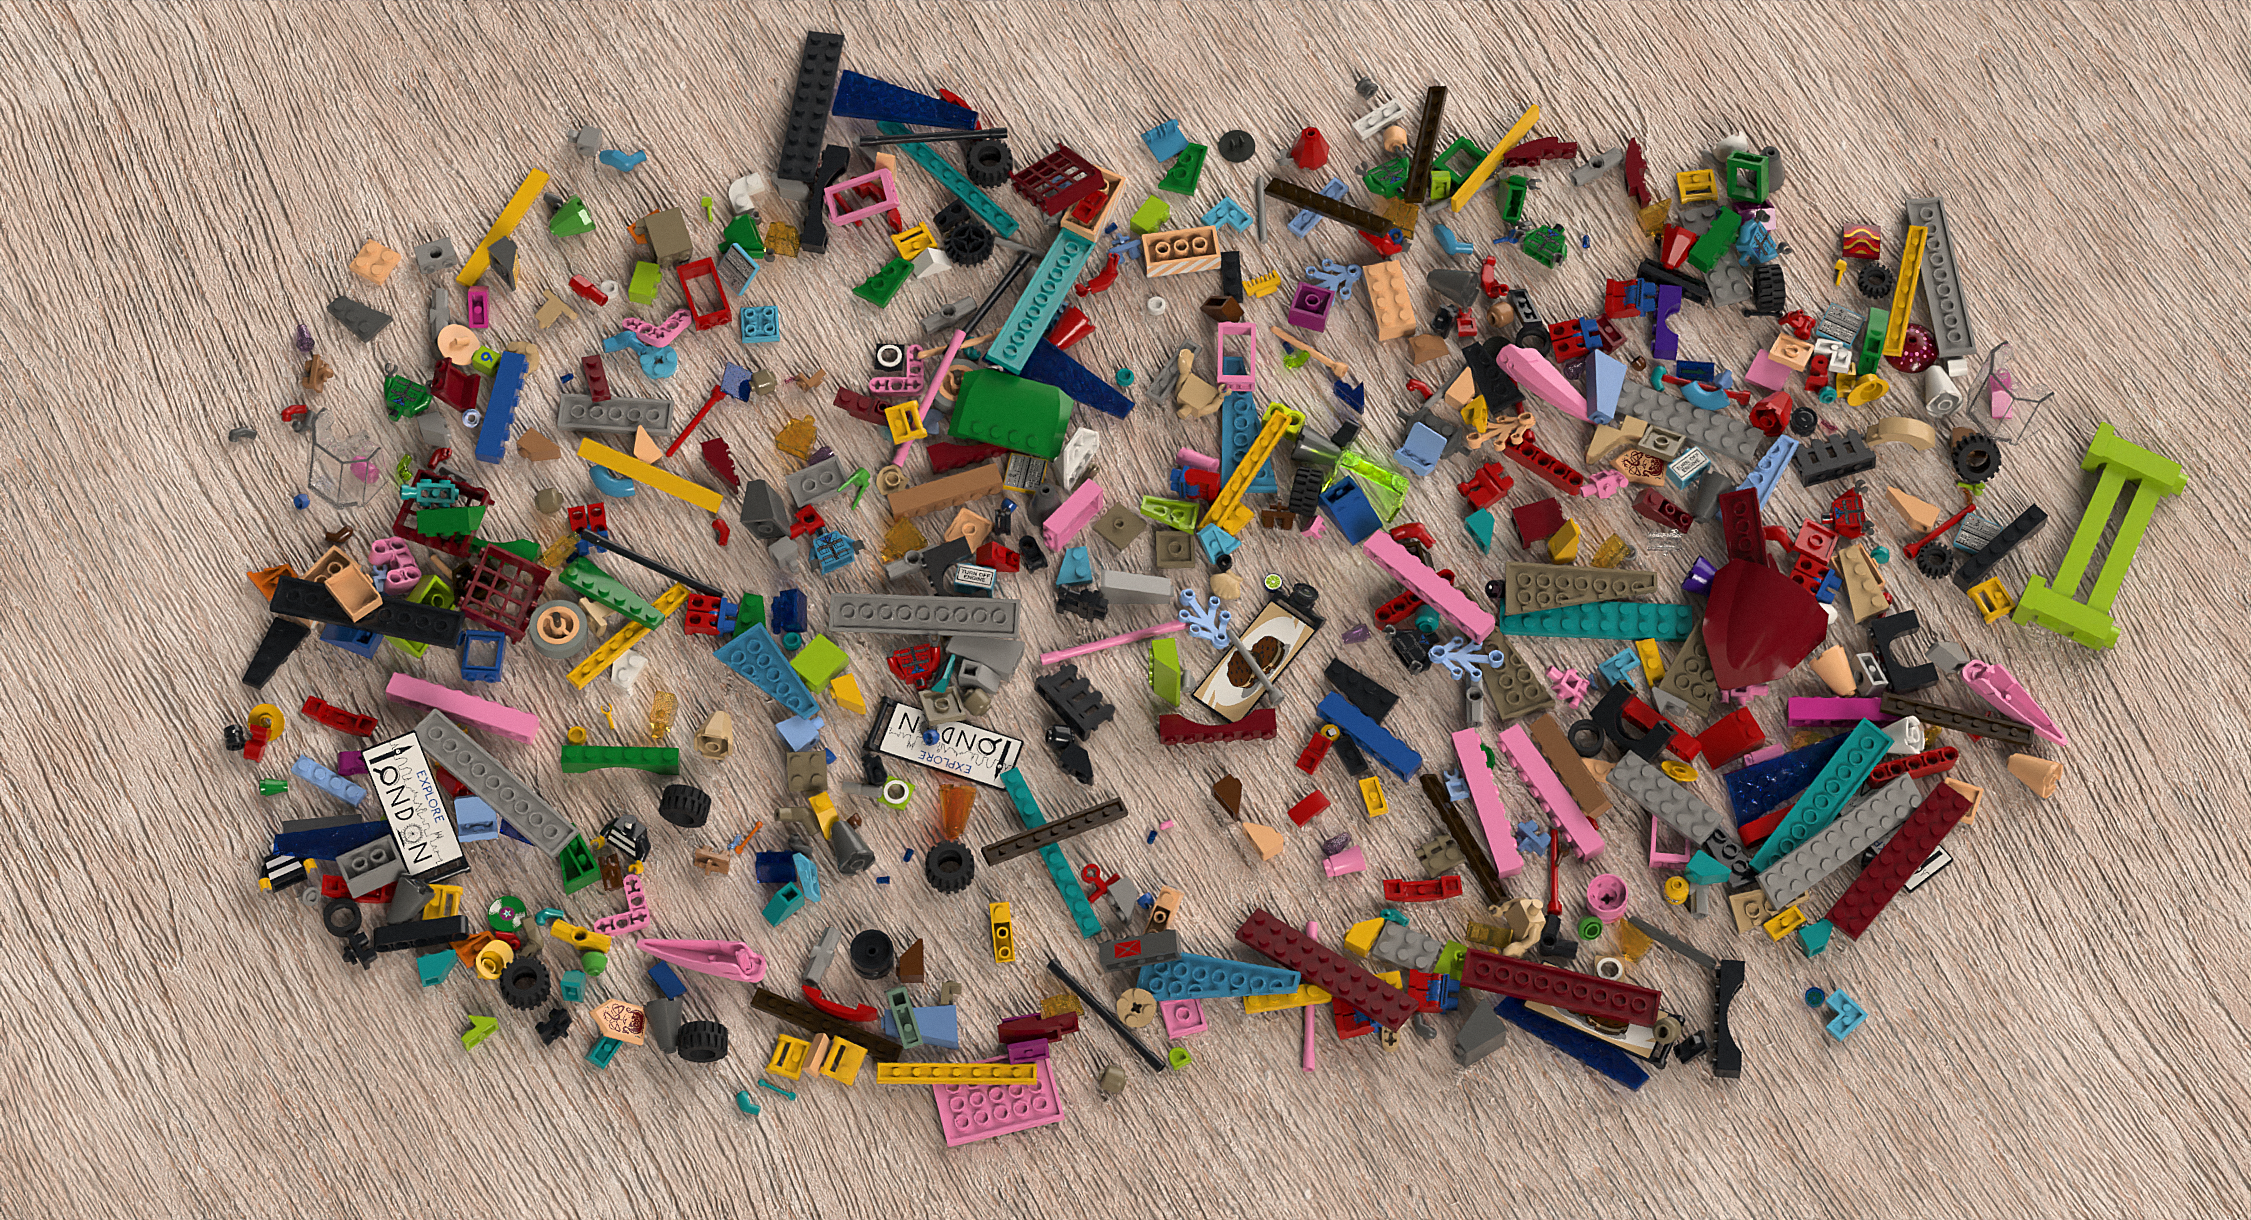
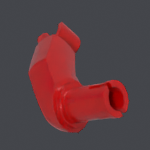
M1109 253L1106 266L1101 269L1099 276L1089 280L1086 287L1081 283L1076 284L1075 289L1077 291L1075 293L1083 298L1089 291L1091 294L1107 290L1118 276L1116 268L1120 256L1114 253L1112 257V253Z
M1488 255L1482 260L1480 286L1489 298L1496 299L1499 296H1506L1507 293L1504 292H1509V287L1506 284H1499L1494 278L1496 257Z
M1420 522L1402 524L1389 530V535L1393 541L1417 537L1427 550L1433 546L1432 544L1436 543V540L1425 531V525Z
M1763 526L1765 540L1778 541L1787 554L1793 551L1794 543L1786 534L1787 529L1784 526Z

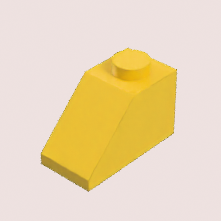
M852 673L830 680L831 688H828L831 699L836 700L837 705L862 715L866 714L864 700Z
M825 791L808 798L809 809L812 810L813 817L825 840L832 838L831 827L835 822L839 821V818L828 793Z
M1379 917L1356 923L1351 930L1347 929L1343 936V940H1345L1344 948L1365 958L1384 927V918Z

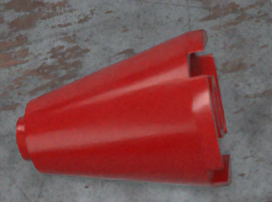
M1069 303L1046 338L1045 343L1047 345L1045 348L1051 354H1060L1094 332L1096 327L1094 324L1090 326L1088 324L1090 320L1076 306L1072 308V304Z

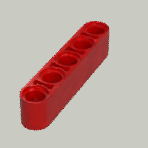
M1510 433L1505 441V449L1502 450L1505 456L1569 495L1576 496L1580 494L1579 487L1583 486V476L1579 472L1525 439L1520 444L1508 446V444H1512L1510 436L1513 433Z
M1443 569L1436 573L1440 578L1449 580L1450 585L1454 587L1455 575L1451 570ZM1407 590L1375 611L1374 625L1378 630L1382 631L1387 625H1396L1414 614L1418 607L1428 604L1412 591ZM1416 598L1418 599V601H1412L1410 599ZM1395 608H1401L1403 610L1397 611L1395 610ZM1384 617L1387 620H1380L1379 618Z
M1637 697L1633 698L1622 713L1623 719L1645 734L1658 721L1666 720L1679 733L1666 749L1686 763H1691L1702 750V745L1699 741Z
M1946 746L1878 764L1867 776L1866 783L1871 789H1880L1904 772H1908L1912 780L1948 771L1954 767L1959 753L1956 748Z
M1796 803L1740 827L1737 830V834L1745 848L1751 849L1765 843Z

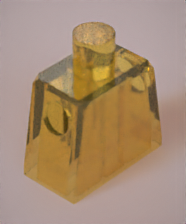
M1395 198L1382 217L1391 220L1393 224L1391 229H1400L1404 238L1414 239L1419 206L1414 203L1406 204L1405 200Z
M782 221L777 223L770 222L763 251L766 252L768 248H773L774 254L797 258L801 247L797 228L786 225Z
M805 415L803 421L792 418L775 438L776 449L808 462L817 439V428L813 426L816 421L815 418L811 415Z
M903 516L885 534L884 544L886 548L880 551V554L886 561L893 556L899 559L904 557L908 551H918L927 547L928 541Z
M575 531L567 537L563 535L538 558L552 571L576 550L574 545L581 540V537ZM561 545H564L566 548L564 552L560 550Z
M659 690L655 692L649 722L653 728L651 734L653 738L662 739L664 731L670 732L679 707L676 695L673 693Z

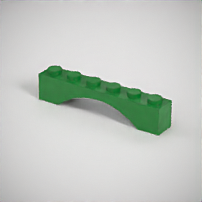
M458 531L454 542L462 545L466 535H460V531ZM439 532L437 537L450 540L451 535L443 536V532ZM474 537L468 553L479 554L482 547L485 548L488 543H491L535 564L538 563L542 554L540 544L525 539L500 543ZM488 555L487 559H494L501 563V560Z
M562 745L561 766L563 773H585L601 768L622 767L641 769L659 775H679L680 751L679 748Z

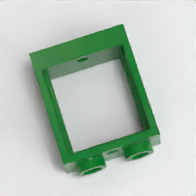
M1461 136L1432 162L1431 171H1449L1451 176L1450 188L1457 192L1488 155L1485 151L1478 149L1471 140ZM1460 149L1477 161L1462 177L1445 165Z
M1734 150L1727 158V197L1762 204L1769 195V157ZM1737 167L1757 171V190L1737 186Z

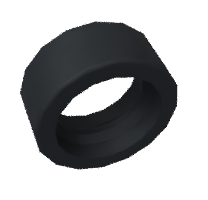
M1544 327L1521 328L1517 333L1515 346L1525 349L1522 345L1523 338L1531 335L1538 336L1544 341V347L1537 351L1545 358L1550 352V333Z
M1582 719L1572 724L1568 732V740L1580 757H1594L1603 748L1605 733L1597 722L1590 719ZM1581 730H1590L1597 735V743L1591 747H1582L1575 742V734Z
M337 898L329 902L323 912L325 927L329 933L336 937H347V934L351 932L355 934L362 923L360 909L351 899ZM346 908L353 912L354 920L349 925L338 927L332 924L331 915L335 911Z

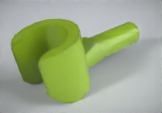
M702 196L701 207H707L708 222H713L712 198Z
M1958 482V486L1972 490L1975 496L1982 495L1983 491L1979 489L1986 487L1983 482L1976 485Z

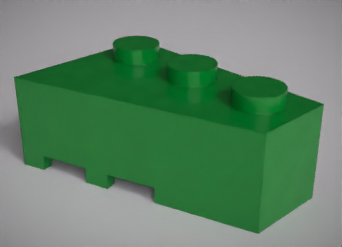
M1724 205L1720 209L1721 215L1718 220H1712L1710 230L1705 235L1702 234L1689 252L1688 263L1705 274L1710 269L1713 270L1716 267L1718 259L1728 253L1730 245L1735 244L1739 237L1742 217Z
M579 833L559 853L566 896L601 879L600 869Z

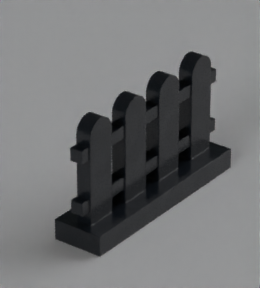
M1850 429L1847 431L1846 438L1841 439L1837 434H1832L1829 436V443L1823 444L1820 439L1812 440L1811 448L1805 449L1804 445L1799 444L1792 459H1797L1800 465L1798 471L1802 474L1801 482L1803 487L1874 469L1876 455L1870 448H1865L1862 442L1864 440L1863 434H1858L1855 429ZM1850 444L1853 452L1848 454L1844 445ZM1832 449L1836 457L1830 459L1826 450ZM1814 454L1818 462L1812 463L1809 455Z
M1063 664L1060 666V671L1050 676L1048 674L1045 678L1041 675L1036 678L1034 690L1070 726L1071 730L1085 742L1089 739L1091 730L1095 732L1098 730L1099 724L1105 720L1109 722L1113 720L1115 707L1112 704L1103 706L1100 703L1103 698V694L1100 691L1089 692L1090 680L1083 677L1078 680L1075 677L1078 672L1076 665L1070 664L1065 666ZM1068 680L1073 683L1065 689L1061 687ZM1082 693L1085 697L1076 703L1073 699ZM1095 706L1097 711L1088 716L1085 712Z

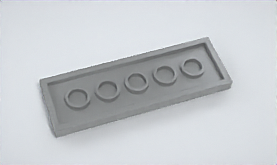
M1714 204L1678 213L1682 228L1697 234L1696 237H1701L1702 234L1705 235L1712 227L1710 225L1712 220H1718ZM1731 246L1728 253L1718 259V264L1713 270L1710 269L1706 274L1700 270L1702 278L1707 285V290H1709L1714 308L1750 299V292Z
M561 393L557 428L558 430L635 435L636 429L641 425L649 436L671 437L675 403L674 400L611 396V400L592 403L591 395Z
M1631 750L1606 776L1607 782L1699 848L1723 821V816Z

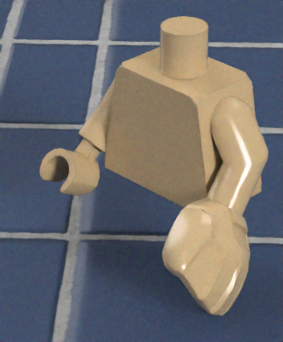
M1185 348L1180 350L1178 354L1177 367L1180 374L1175 388L1177 405L1180 407L1176 413L1183 420L1189 414L1200 418L1203 415L1216 412L1225 400L1224 397L1232 393L1230 388L1224 393L1226 384H1221L1217 390L1193 373H1190L1194 354Z
M1523 897L1507 901L1501 907L1496 905L1489 906L1488 910H1496V913L1491 915L1492 917L1500 918L1503 912H1506L1504 916L1517 941L1511 943L1503 950L1502 954L1504 956L1522 960L1526 949L1540 940L1541 931L1546 923L1541 911L1543 903L1540 900Z

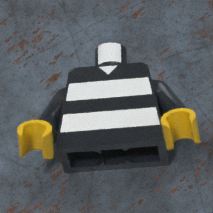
M624 814L621 818L616 817L609 820L600 831V836L590 842V846L598 842L599 847L596 850H599L605 845L604 839L606 838L608 843L637 861L628 867V871L633 872L636 868L635 875L641 874L644 871L642 862L646 861L651 849L647 828L639 823L634 815Z
M278 843L272 844L268 847L270 855L264 858L265 864L261 866L258 881L260 891L263 892L264 888H269L270 890L272 889L274 894L308 879L307 873H310V869H317L318 867L313 858H307L297 851L293 852L290 848L281 850Z

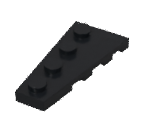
M1478 341L1461 349L1492 416L1526 400L1523 393L1520 392Z
M275 617L242 679L243 684L261 690L276 673L278 667L288 660V656L301 645L303 639L311 634V629Z
M1334 658L1324 671L1327 679L1340 692H1343L1348 697V700L1361 710L1362 714L1373 718L1378 726L1382 724L1399 701V696L1337 658Z
M1719 825L1703 844L1712 858L1732 870L1730 878L1726 882L1730 890L1734 891L1758 882L1755 878L1758 873L1748 866L1752 859L1748 858L1741 851L1742 848L1737 843H1733L1729 838V834Z

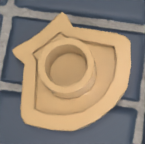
M894 464L882 468L877 476L876 486L879 493L886 496L905 490L910 479L904 477L899 467Z
M1228 569L1226 573L1212 575L1210 577V587L1213 593L1222 599H1237L1240 597V583L1244 579Z

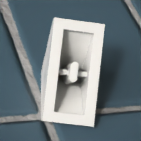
M928 247L911 262L914 264L913 271L916 279L952 268L945 251Z

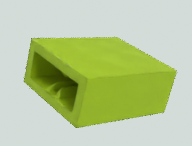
M819 633L790 662V665L808 691H813L819 695L830 684V680L835 679L849 665V657Z

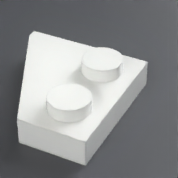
M628 649L613 662L611 683L628 692L649 663L648 659Z

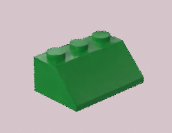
M482 505L416 511L418 534L425 533L426 537L437 536L439 532H443V536L454 535V532L460 531V535L472 534V530L479 529L486 507Z

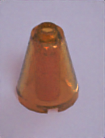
M954 784L939 785L938 795L943 833L949 839H959V836L964 834L977 795L976 788L966 785L954 787Z

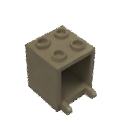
M679 206L636 221L634 233L636 235H645L654 264H659L661 269L672 266V263H685L690 260L689 258H692L693 245Z

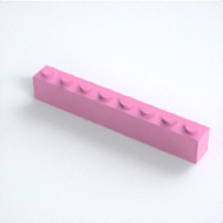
M1378 529L1363 544V554L1476 643L1480 644L1494 630L1495 620L1490 613H1485L1476 602L1467 599L1462 591L1454 589L1445 578H1440L1431 567H1426L1417 556H1412L1403 545L1393 541L1386 532L1383 533Z
M403 672L393 673L385 691L389 701L427 713L432 712L436 708L449 720L532 745L540 727L539 718L531 712L524 713L514 707H505L496 701L489 702L477 695L470 696L464 694V692L457 689L451 690L442 684L435 685L423 678L416 679Z
M1516 724L1500 733L1497 742L1498 749L1506 754L1511 767H1515L1519 772L1518 775L1523 783L1526 782L1530 787L1531 795L1534 798L1537 797L1542 810L1545 813L1548 812L1553 825L1561 830L1563 839L1566 843L1571 844L1575 856L1581 858L1585 863L1604 852V841L1520 725Z
M1474 728L1451 733L1450 743L1462 778H1464L1470 792L1469 798L1495 873L1499 879L1518 875L1524 865L1521 855L1517 854L1516 839L1511 837L1510 822L1505 820L1504 805L1498 800L1499 790L1497 785H1493L1491 768H1487L1486 753L1481 751L1480 736L1478 733H1475Z

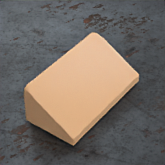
M818 1033L815 1035L801 1068L814 1078H818L820 1067L823 1066L832 1045L826 1034Z

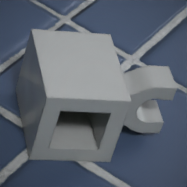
M584 125L581 133L569 129L567 137H569L568 142L577 143L578 153L584 156L596 157L603 140L601 129Z
M786 535L768 547L769 557L779 570L786 565L793 574L800 570L798 567L799 563L796 560L799 547L794 540H790Z

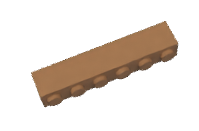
M996 463L888 494L887 502L894 523L899 521L905 522L916 516L922 517L933 511H942L946 507L959 506L970 500H979L983 496L996 495L1003 491V481Z
M1546 713L1529 726L1532 731L1531 737L1536 743L1541 744V752L1546 758L1549 757L1551 759L1550 765L1556 773L1559 772L1561 774V782L1566 787H1570L1572 790L1570 795L1576 802H1580L1582 813L1586 817L1590 816L1595 820L1613 807L1555 719Z

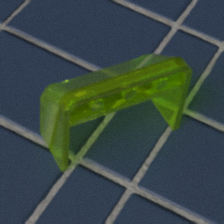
M1349 447L1341 448L1336 454L1322 491H1327L1336 478L1341 465L1398 493L1387 523L1390 524L1402 507L1410 486L1408 479L1402 473Z

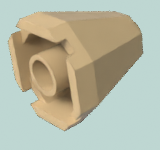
M721 710L711 713L694 735V750L698 752L699 749L702 751L701 755L709 759L723 760L726 755L728 757L731 756L734 746L730 715Z

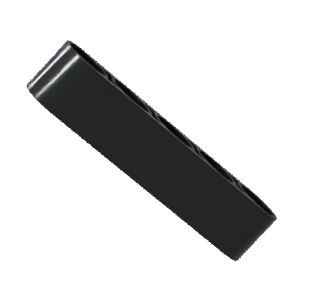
M465 915L382 926L373 930L374 950L380 953L463 941L469 938L468 917Z

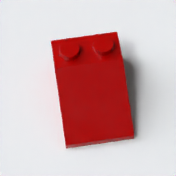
M1745 706L1728 714L1694 738L1702 745L1701 752L1711 769L1715 770L1743 757V755L1764 747L1766 736L1748 707Z

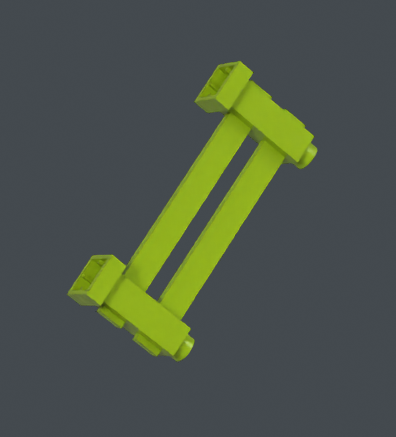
M2101 421L2080 468L2094 474L2096 468H2100L2104 472L2051 589L2044 587L2047 579L2033 573L2011 621L2024 627L2027 621L2030 620L2035 624L2097 651H2100L2102 646L2112 650L2121 632L2120 628L2112 625L2115 618L2108 616V612L2160 496L2167 498L2172 493L2180 497L2189 478L2188 475L2180 472L2182 465L2113 435L2115 427ZM2125 480L2138 485V490L2086 605L2072 600L2073 595Z

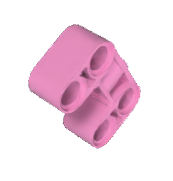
M396 536L372 543L368 555L369 562L373 565L389 563L392 569L387 573L383 585L384 591L389 595L413 591L420 580L421 571L404 539Z

